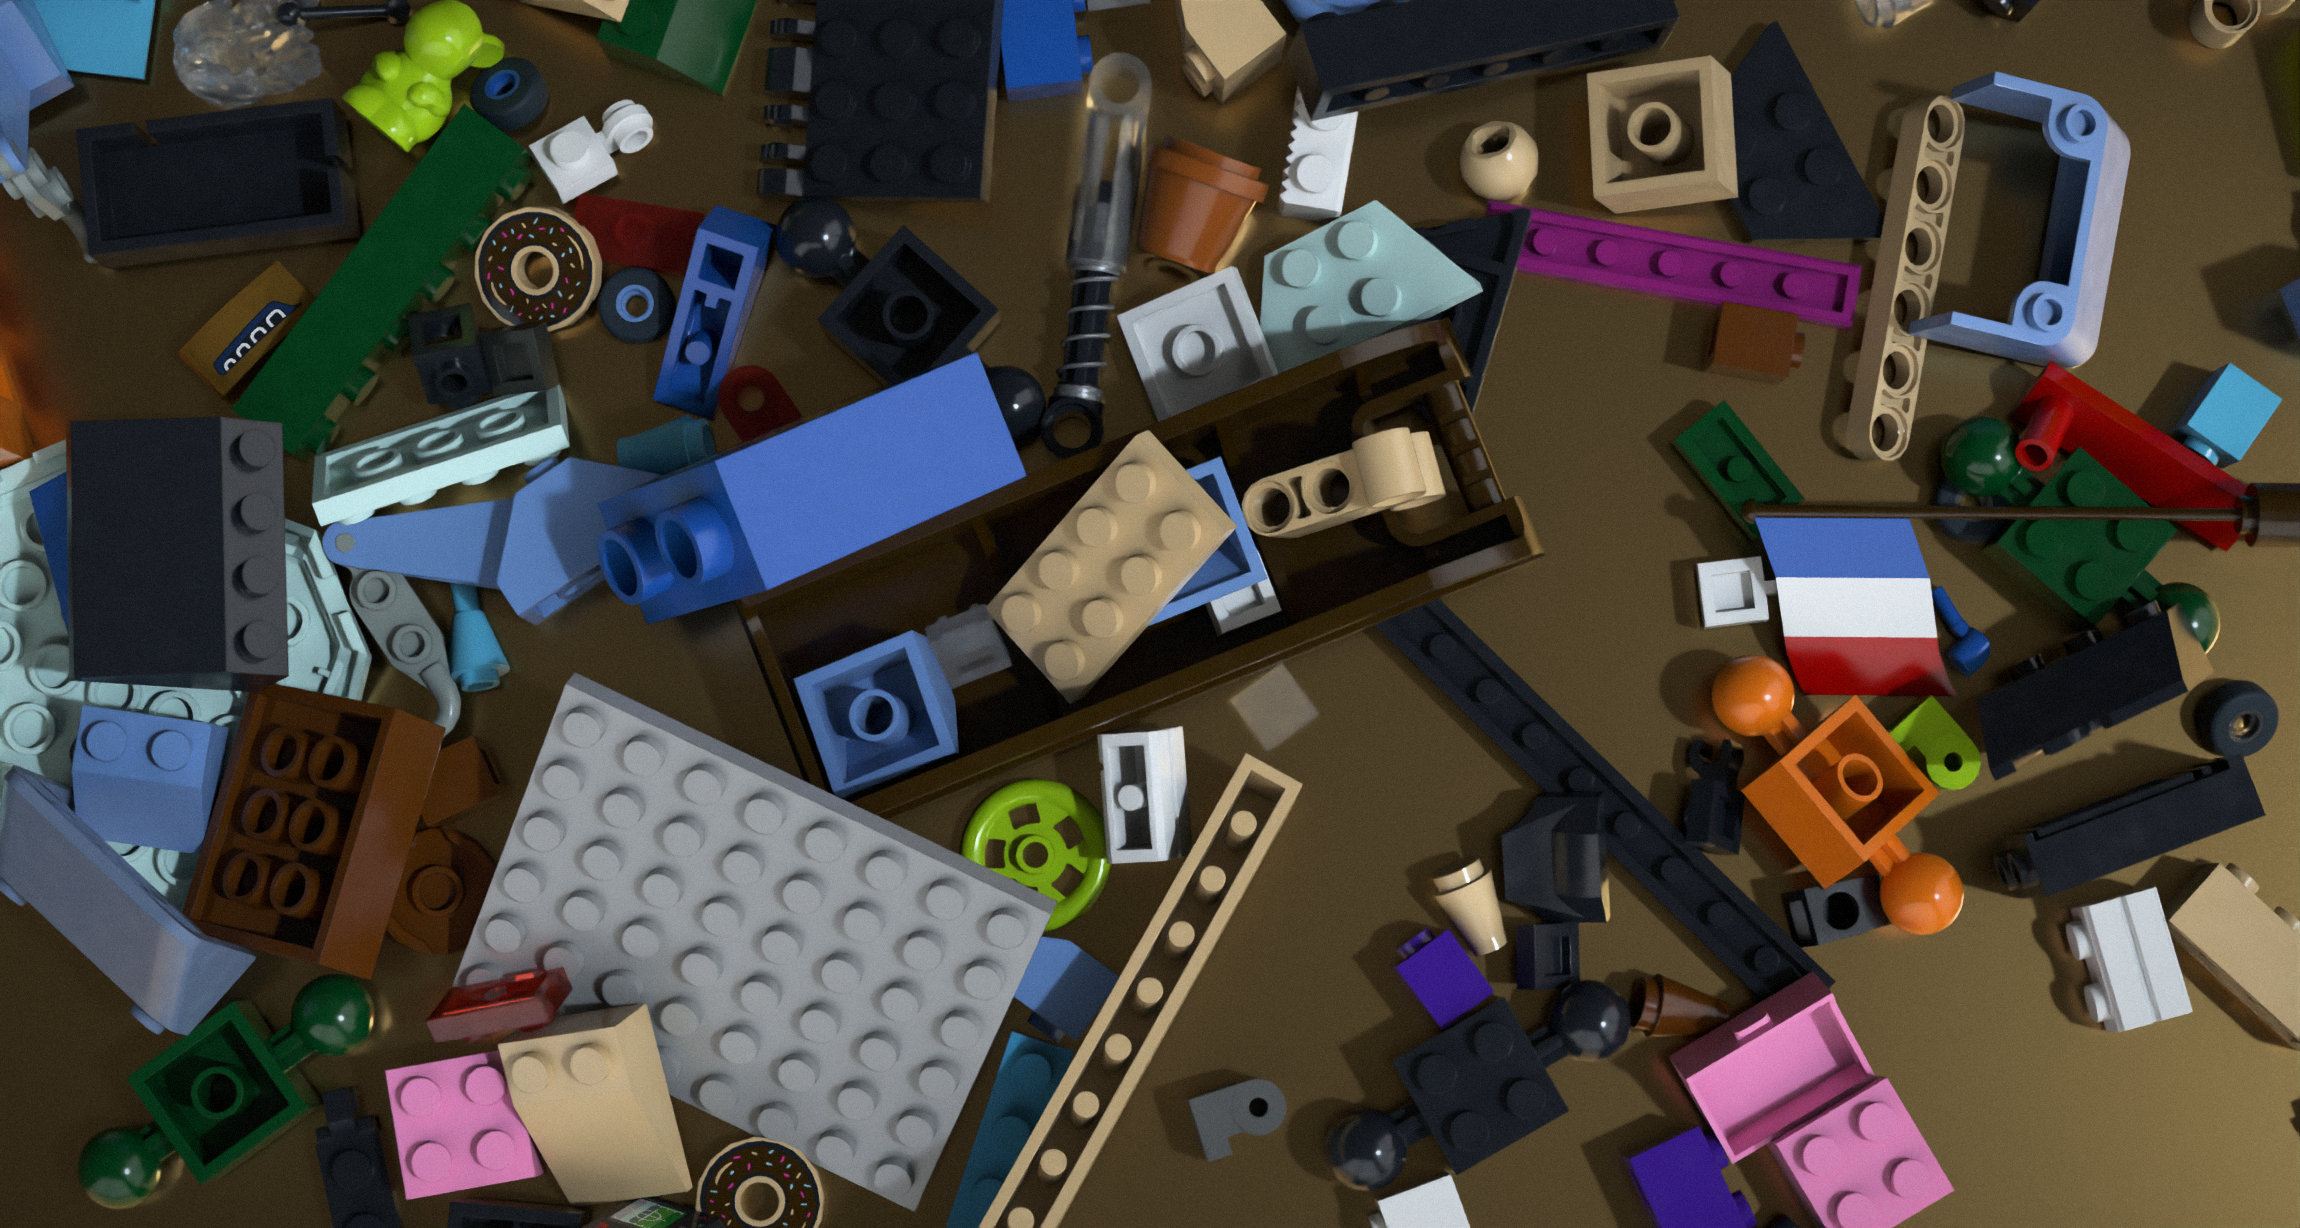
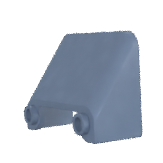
M13 765L4 775L0 800V891L20 906H24L28 901L135 1002L129 1010L146 1028L158 1035L167 1028L174 1033L188 1036L255 961L256 956L246 947L207 936L73 812L75 804L72 786Z

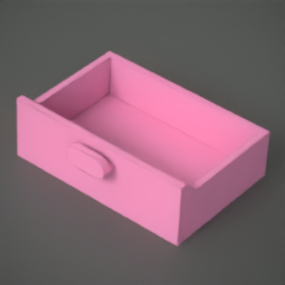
M1813 971L1669 1056L1708 1128L1716 1135L1725 1155L1732 1164L1877 1079L1838 1008L1833 993Z

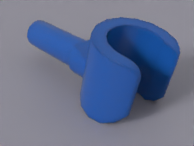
M1940 586L1932 591L1933 602L1947 622L1950 630L1958 638L1946 651V655L1961 672L1971 676L1987 661L1991 650L1990 642L1981 632L1970 627L1966 620H1963L1944 588Z

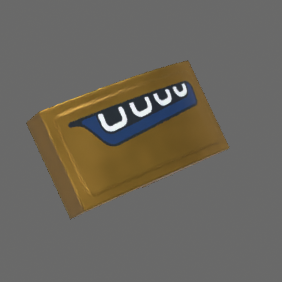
M276 261L221 308L179 350V356L224 400L263 368L272 356V353L283 342L315 298L279 261Z

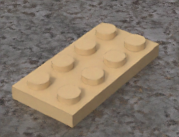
M1147 430L1137 434L988 604L985 610L1071 704L1083 698L1238 526L1158 439Z

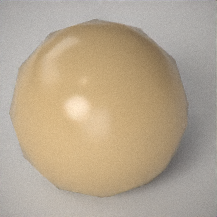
M1490 121L1471 131L1461 146L1460 169L1462 178L1479 196L1496 200L1511 199L1525 192L1537 175L1538 150L1536 142L1522 126L1512 122Z

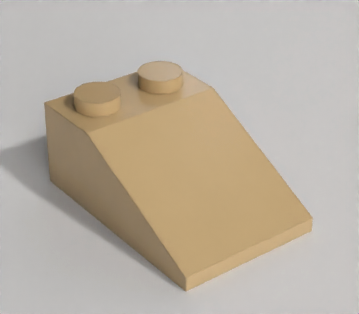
M1174 0L1183 56L1187 62L1182 66V69L1190 83L1201 96L1205 97L1212 93L1222 106L1282 61L1287 34L1261 0Z
M647 1003L530 1020L498 1043L513 1106L572 1207L688 1192L693 1188Z

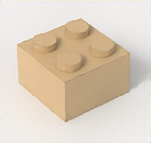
M1711 55L1587 73L1593 198L1615 214L1738 198L1731 73Z

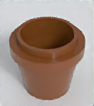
M1166 135L1162 146L1149 143L1143 160L1149 163L1138 238L1135 246L1171 261L1214 274L1217 272L1256 202H1264L1270 185L1258 181L1262 170L1259 167Z

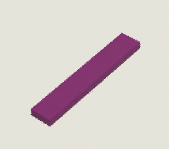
M1490 200L1486 204L1484 217L1510 213L1512 210L1519 208L1533 211L1532 220L1516 270L1517 273L1711 307H1718L1723 301L1767 308L1799 314L1798 322L1842 330H1850L1853 326L1862 265Z

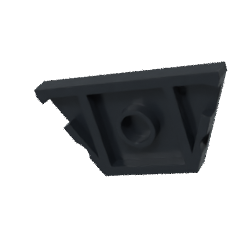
M1775 21L1768 25L1731 76L1738 198L1725 200L1749 244H1779L1781 241L1829 243L1831 240L1880 242L1884 219L1778 21Z
M1526 208L1514 209L1510 213L1473 219L1472 217L1452 221L1437 227L1413 229L1466 273L1480 282L1483 292L1420 322L1441 320L1446 317L1450 319L1473 375L1472 379L1460 384L1472 416H1474L1532 220L1533 211ZM1423 400L1411 404L1432 424Z

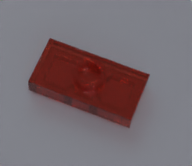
M583 193L578 196L574 219L580 226L584 225L594 237L602 263L623 267H643L654 272L685 277L697 229L706 216L700 212Z

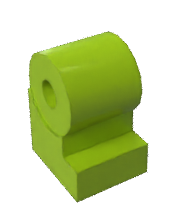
M1932 695L1919 696L1885 727L1886 731L1904 752H1908L1914 758L1916 766L1936 789H1962L1971 784L1978 776L1981 766L1980 752L1973 741Z

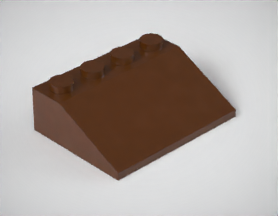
M273 684L259 692H250L182 913L207 936L286 959L371 980L446 728L394 707L279 684Z

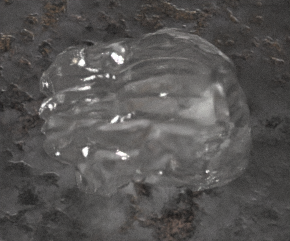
M212 0L196 6L181 18L173 33L175 42L173 62L179 80L186 89L207 102L226 108H237L258 103L263 96L280 95L287 91L294 92L295 87L306 85V80L317 78L322 70V61L318 55L320 53L319 46L307 43L315 37L314 31L305 27L306 20H300L295 26L288 27L282 25L276 16V10L282 3L289 1L298 5L295 0H240L233 8H230L233 5L231 0Z

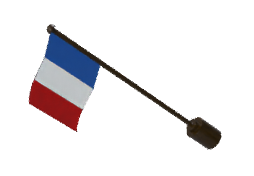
M2250 483L2247 486L2245 495H2238L2236 497L2234 508L1756 505L1754 498L1745 501L1741 507V515L1746 522L1754 524L1756 521L1774 571L1784 645L1796 680L1805 695L1957 696L1948 679L1939 653L1930 577L1910 519L2233 521L2235 532L2237 534H2244L2249 547L2300 548V483Z

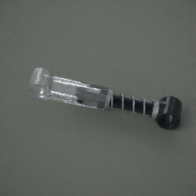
M1125 52L1111 53L1101 58L1092 68L1089 77L1064 266L1075 275V280L1067 286L1072 293L1071 309L1063 314L1069 322L1067 337L1059 343L1065 352L1063 366L1055 371L1061 380L1053 388L1055 390L1053 395L1048 397L1047 410L1044 412L1040 424L1042 445L1047 455L1056 463L1104 443L1103 418L1105 404L1100 400L1103 398V391L1098 387L1101 367L1107 365L1102 360L1105 338L1111 337V334L1106 332L1108 312L1115 308L1113 304H1110L1112 283L1119 280V276L1127 274L1152 94L1151 75L1146 65L1136 56ZM1115 77H1125L1135 83L1138 92L1131 101L1117 104L1105 97L1102 91L1104 85ZM1111 125L1121 128L1113 181L1102 180L1109 127ZM1068 417L1083 419L1091 429L1087 442L1078 448L1062 446L1054 436L1056 426L1061 420Z

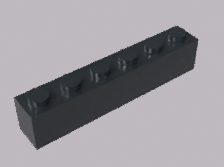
M1382 0L1369 5L1359 12L1339 16L1335 12H1323L1308 18L1299 24L1287 55L1310 121L1660 49L1665 45L1680 16L1674 0H1413L1399 4L1395 0Z

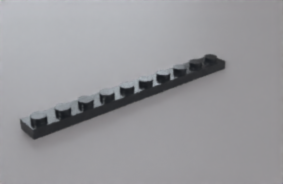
M1441 600L1375 625L1547 792L1603 791L1607 850L1762 1000L1767 999L1812 971L1828 989L1836 982L1696 846L1685 842L1686 836Z

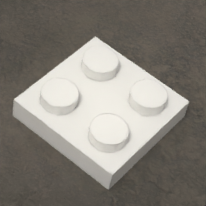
M1230 266L1117 315L1158 422L1279 374L1236 267Z

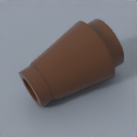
M1656 974L1653 979L1639 978L1634 987L1629 1008L1631 1027L1642 1029L1646 1037H1702L1728 1022L1730 1014L1728 1001L1717 999L1712 995L1661 974Z

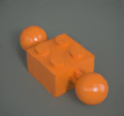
M1754 654L1740 656L1728 662L1717 674L1712 687V704L1717 717L1727 728L1737 734L1751 737L1764 736L1780 755L1779 758L1741 791L1814 878L1826 890L1869 860L1883 876L1880 885L1881 905L1885 915L1896 927L1910 934L1930 935L1940 932L1952 924L1960 913L1964 898L1963 884L1958 872L1948 861L1937 855L1924 852L1911 854L1895 835L1940 793L1857 695H1854L1816 724L1810 731H1807L1791 713L1795 699L1794 686L1789 674L1778 662L1769 657Z

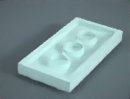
M560 384L547 391L506 394L322 453L319 456L315 455L312 506L320 526L337 521L341 525L355 524L370 517L377 508L399 501L402 505L417 504L435 495L437 489L462 482L464 485L480 484L496 476L499 469L521 462L529 466L539 465L549 458L558 456L560 450L570 447L566 401Z

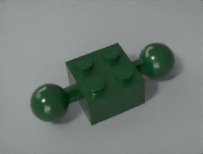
M1974 416L1959 422L1947 434L1942 445L1941 464L1947 479L1959 491L1970 496L1989 497L1998 494L2012 507L2151 508L2080 446L2063 454L2045 476L2039 480L2022 466L2016 458L2015 450L2020 441L2018 434L2009 424L1992 416ZM2007 519L2003 528L1981 549L1982 552L2076 632L2096 627L2119 599L2133 610L2153 600H2157L2161 610L2179 602L2181 603L2205 654L2213 647L2220 630L2219 611L2213 599L2204 590L2185 582H2172L2162 585L2145 570L2177 532V529L2168 521Z
M326 974L316 977L305 984L296 995L291 1010V1022L274 1034L250 1000L233 1001L192 1030L188 1036H184L126 1078L154 1120L140 1130L128 1126H114L98 1132L89 1139L80 1153L77 1165L78 1179L85 1194L92 1201L105 1208L121 1210L135 1207L146 1201L154 1193L161 1180L162 1161L176 1151L200 1185L218 1181L323 1105L296 1065L313 1053L328 1057L349 1054L358 1049L368 1039L375 1022V1007L367 989L357 980L342 974Z

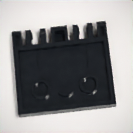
M780 0L790 4L799 2L816 3L815 21L792 18L771 20L770 37L786 41H813V49L801 47L768 48L764 94L777 98L809 99V107L792 104L764 106L763 122L775 127L807 126L806 146L780 142L761 144L760 161L777 165H804V171L775 168L759 169L757 197L776 201H797L805 197L820 196L834 201L989 203L1004 0Z

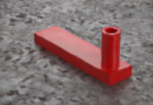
M2052 361L2046 365L2019 399L2012 413V416L2027 425L2016 447L2015 455L2018 462L2029 470L2042 471L2049 468L2060 446L2068 452L2080 446L2137 496L2156 508H2234L2236 497L2238 495H2245L2246 485ZM2178 521L2225 552L2242 535L2235 532L2233 521Z

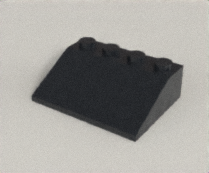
M228 417L70 421L67 423L69 681L259 692L288 677L282 423Z

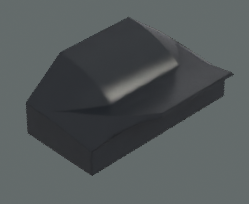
M1603 791L1539 793L1530 812L1517 824L1502 832L1506 901L1536 911L1544 922L1607 923L1610 918Z

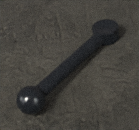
M387 0L385 4L299 7L294 2L287 1L277 8L276 16L282 25L288 27L295 26L300 20L385 17L392 24H402L409 17L410 5L407 0Z

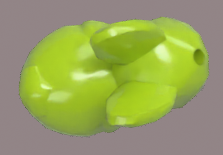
M437 0L414 11L406 24L403 41L404 49L386 50L374 54L371 66L358 79L357 85L346 90L341 96V99L407 153L416 143L426 141L432 137L446 122L452 106V78L461 74L468 67H492L502 60L505 53L504 43L494 34L484 33L476 13L468 5L457 0Z

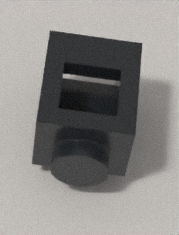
M471 303L408 315L412 358L414 365L417 366L429 405L444 402L445 405L451 408H464L475 403L480 394L491 392L490 378L479 336L480 332ZM462 333V338L431 345L429 343L430 339Z

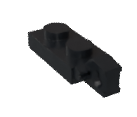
M354 1086L322 1093L328 1126L315 1129L318 1145L315 1146L333 1228H405L383 1129L378 1130L374 1115L360 1117Z

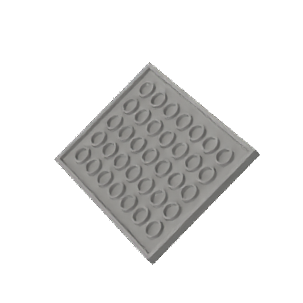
M575 672L563 689L451 991L522 1025H525L530 1020L647 1003L666 1083L671 1096L757 1137L786 1143L802 1151L811 1163L915 1212L1058 901Z

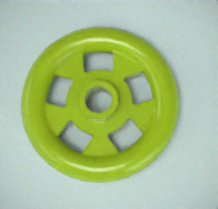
M1024 779L1006 784L996 789L979 803L964 827L959 855L986 867L985 847L987 839L1005 840V867L989 869L1012 880L1015 879L1025 886L1037 887L1039 893L1058 901L1044 931L1067 926L1082 917L1098 901L1107 885L1112 864L1107 863L1104 820L1096 807L1083 794L1063 783L1047 779ZM1036 804L1041 820L1040 823L1026 824L1017 830L1013 829L1009 811L1024 805ZM1068 816L1077 824L1084 837L1083 841L1071 849H1067L1064 839L1054 829V825ZM1035 842L1043 844L1048 851L1046 863L1038 868L1028 866L1023 859L1024 849L1029 844ZM1066 864H1071L1083 876L1074 890L1065 897L1052 887V882L1060 877Z

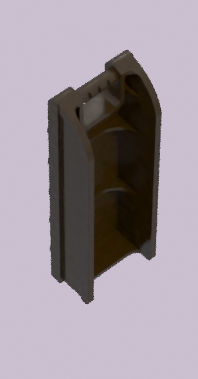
M1446 317L1441 320L1405 327L1337 350L1027 474L1026 477L767 591L735 599L734 604L803 780L834 795L794 678L911 630L929 637L935 642L955 698L959 753L845 799V801L887 821L1093 739L1099 734L1108 733L1545 557V551L1523 497L1520 495L1506 499L1460 384L1472 379L1473 375L1450 319ZM1423 400L1469 515L1418 534L1405 530L1401 526L1396 512L1390 511V509L1299 538L1267 537L1255 533L1248 527L1282 611L1277 615L1221 636H1217L1205 604L1145 628L1083 698L1071 704L985 610L988 604L1137 434L1147 430L1158 439L1184 469L1221 456L1242 511L1244 494L1253 483L1262 478L1353 449L1352 443L1365 437L1364 427L1367 423ZM1342 472L1335 476L1329 488L1330 497L1336 506H1339L1346 500L1350 490L1349 481ZM1283 492L1277 494L1271 504V516L1274 522L1279 525L1288 517L1290 510L1289 500Z

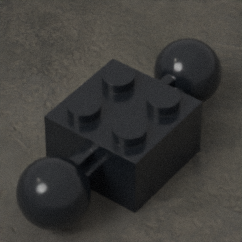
M820 196L799 199L785 209L777 222L775 229L776 248L782 261L791 270L810 278L831 276L845 288L817 319L822 331L883 385L974 353L976 348L1001 322L999 309L904 225L870 260L855 247L856 228L850 214L834 200ZM980 358L1014 445L1027 441L1040 428L1044 412L1046 411V399L1041 385L1033 375L1022 368L1012 365L990 367Z
M1597 980L1577 981L1565 987L1555 997L1550 1007L1548 1023L1526 1035L1505 997L1497 996L1460 1017L1444 1030L1439 1029L1393 1055L1387 1061L1410 1102L1389 1114L1374 1108H1357L1344 1113L1336 1119L1327 1133L1324 1145L1325 1159L1331 1173L1342 1184L1355 1190L1372 1191L1380 1189L1391 1183L1400 1174L1406 1161L1407 1148L1430 1135L1449 1170L1457 1176L1567 1113L1569 1109L1546 1068L1567 1056L1577 1061L1592 1063L1606 1060L1615 1055L1624 1046L1631 1029V1014L1627 1002L1615 988L1607 983Z

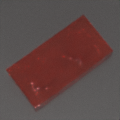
M564 967L453 987L448 990L426 1022L435 1043L460 1038L464 1042L471 1043L485 1039L494 1032L519 1028L521 1032H532L547 1026L555 1019L557 1011L573 988Z

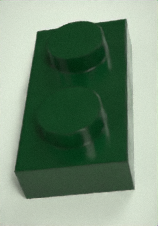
M1725 400L1672 441L1673 445L1751 540L1757 538L1760 532L1756 521L1754 524H1750L1741 515V507L1745 501L1754 498L1756 505H1797L1805 499Z

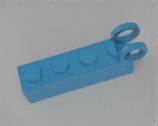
M1012 1030L946 1228L979 1227L1065 1075L1074 1052L1073 1049Z

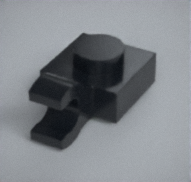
M1694 739L1689 750V761L1691 767L1700 775L1701 779H1692L1690 799L1685 805L1684 826L1687 831L1685 842L1715 855H1739L1745 795L1736 787L1738 774L1744 761L1743 747L1741 744L1730 739H1723L1721 756L1717 762L1712 764L1713 745L1701 739Z

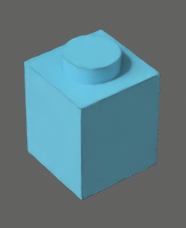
M2228 363L2212 372L2171 433L2184 441L2183 446L2213 465L2217 464L2223 469L2242 459L2283 399L2232 363Z

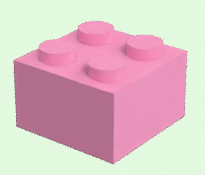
M499 1050L385 1071L406 1200L526 1179L546 1173L544 1158L513 1106Z
M1876 1076V1080L1766 1144L1816 1228H1893L1954 1191V1188L1887 1077Z

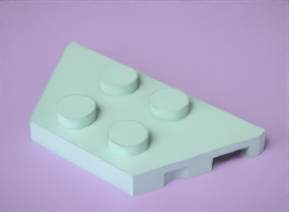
M1374 200L1264 256L1260 327L1280 374L1356 343L1416 325L1483 292L1480 282L1451 261L1427 239L1409 227L1385 205Z

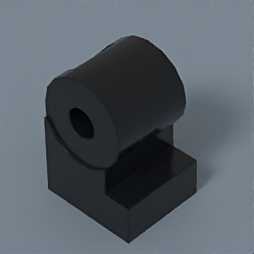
M1878 873L1838 881L1826 890L1820 885L1781 893L1794 942L1801 948L1817 946L1893 924L1885 915L1880 901L1882 875Z

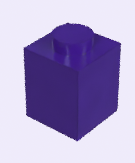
M1427 926L1397 948L1404 959L1392 968L1437 1029L1444 1030L1495 992L1449 929H1443L1434 935Z

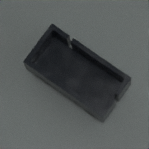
M333 98L146 120L147 133L134 122L76 129L89 256L107 268L360 237L354 181L343 171L345 169H352L346 112ZM151 136L162 146L152 147Z

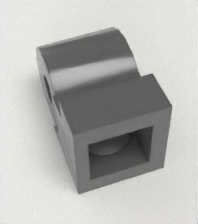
M1260 1078L1241 1080L1185 1098L1204 1160L1207 1162L1233 1154L1228 1140L1229 1136L1242 1132L1256 1136L1266 1135L1276 1130L1284 1121L1287 1110L1286 1099L1281 1089L1274 1083Z

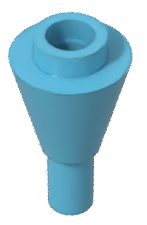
M449 583L455 613L452 616L448 657L450 675L456 684H461V689L465 692H478L494 688L500 684L499 677L510 671V666L484 611L480 610L476 586Z

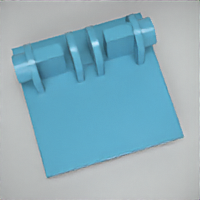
M33 0L67 71L145 80L156 0Z

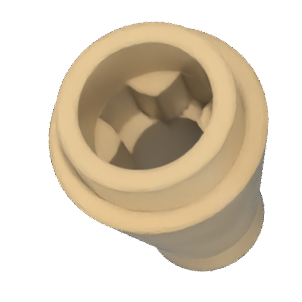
M1471 856L1456 861L1440 869L1432 876L1437 888L1432 895L1469 943L1474 956L1488 954L1509 942L1503 926L1491 868H1483L1478 856Z

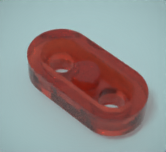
M747 365L736 368L721 383L718 394L721 411L742 442L803 417L776 377L762 367ZM752 389L761 391L764 395V402L758 410L747 411L742 408L741 398L745 392Z

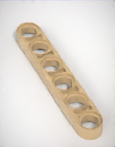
M1947 95L1923 96L1913 99L1906 107L1902 118L1847 423L1849 447L1854 455L1861 460L1893 461L1904 453L1910 439L1927 339L1909 335V326L1912 321L1932 316L1965 132L1963 109L1958 102L1950 100L1951 96ZM1932 109L1937 112L1940 120V131L1935 140L1930 136L1927 127L1928 116ZM1921 170L1926 173L1929 181V192L1924 201L1920 199L1916 189L1917 177ZM1911 231L1916 236L1918 242V253L1913 263L1909 261L1905 251L1906 239ZM1899 293H1902L1907 303V314L1901 325L1898 323L1894 313V303ZM1889 354L1894 359L1896 365V376L1890 387L1885 382L1883 376V365ZM1878 416L1882 419L1885 427V437L1879 448L1875 446L1872 439V426Z

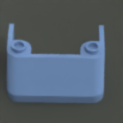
M1995 71L1953 87L1950 100L2043 123V133L2048 145L2054 152L2060 155L2038 282L2022 287L2015 294L2010 304L2007 324L1951 311L1910 322L1908 334L2045 367L2050 361L2063 369L2078 366L2086 362L2093 355L2098 343L2131 155L2130 143L2125 132L2091 96Z

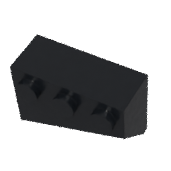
M2153 600L2121 615L2120 617L2125 627L2103 637L2097 626L2064 641L2062 644L2067 652L2065 655L2045 663L2041 653H2037L2007 667L2005 670L2010 680L1977 699L1989 770L1994 780L1997 781L2016 772V769L2042 751L2045 756H2051L2093 734L2094 730L2102 726L2104 729L2113 727L2190 691L2213 674L2214 670L2181 603L2179 602L2161 610L2157 600Z

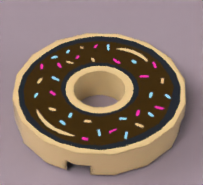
M532 205L503 214L485 231L475 254V280L483 302L498 320L509 326L546 322L548 332L574 324L584 315L583 313L589 308L591 302L595 300L600 290L602 278V259L594 237L584 225L580 226L575 219L568 216L570 214L557 207ZM532 252H540L546 255L552 263L553 276L545 287L534 285L525 274V262Z
M753 1136L729 1144L710 1160L698 1182L695 1208L697 1211L720 1218L726 1228H818L823 1218L826 1193L819 1169L807 1159L802 1151L784 1142H775L764 1137ZM763 1182L771 1185L776 1190L779 1197V1205L775 1214L770 1218L757 1219L749 1215L745 1210L743 1195L750 1184Z

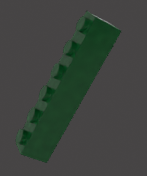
M464 104L231 410L243 419L282 423L283 448L303 462L308 459L311 453L316 456L321 455L337 436L340 425L336 421L350 402L354 405L360 404L374 388L379 378V375L374 371L388 352L397 354L410 341L408 315L418 314L427 301L435 304L445 295L456 277V273L452 271V268L466 250L470 253L477 251L485 231L494 223L490 218L504 200L512 203L525 190L533 174L528 168L534 162L527 150Z

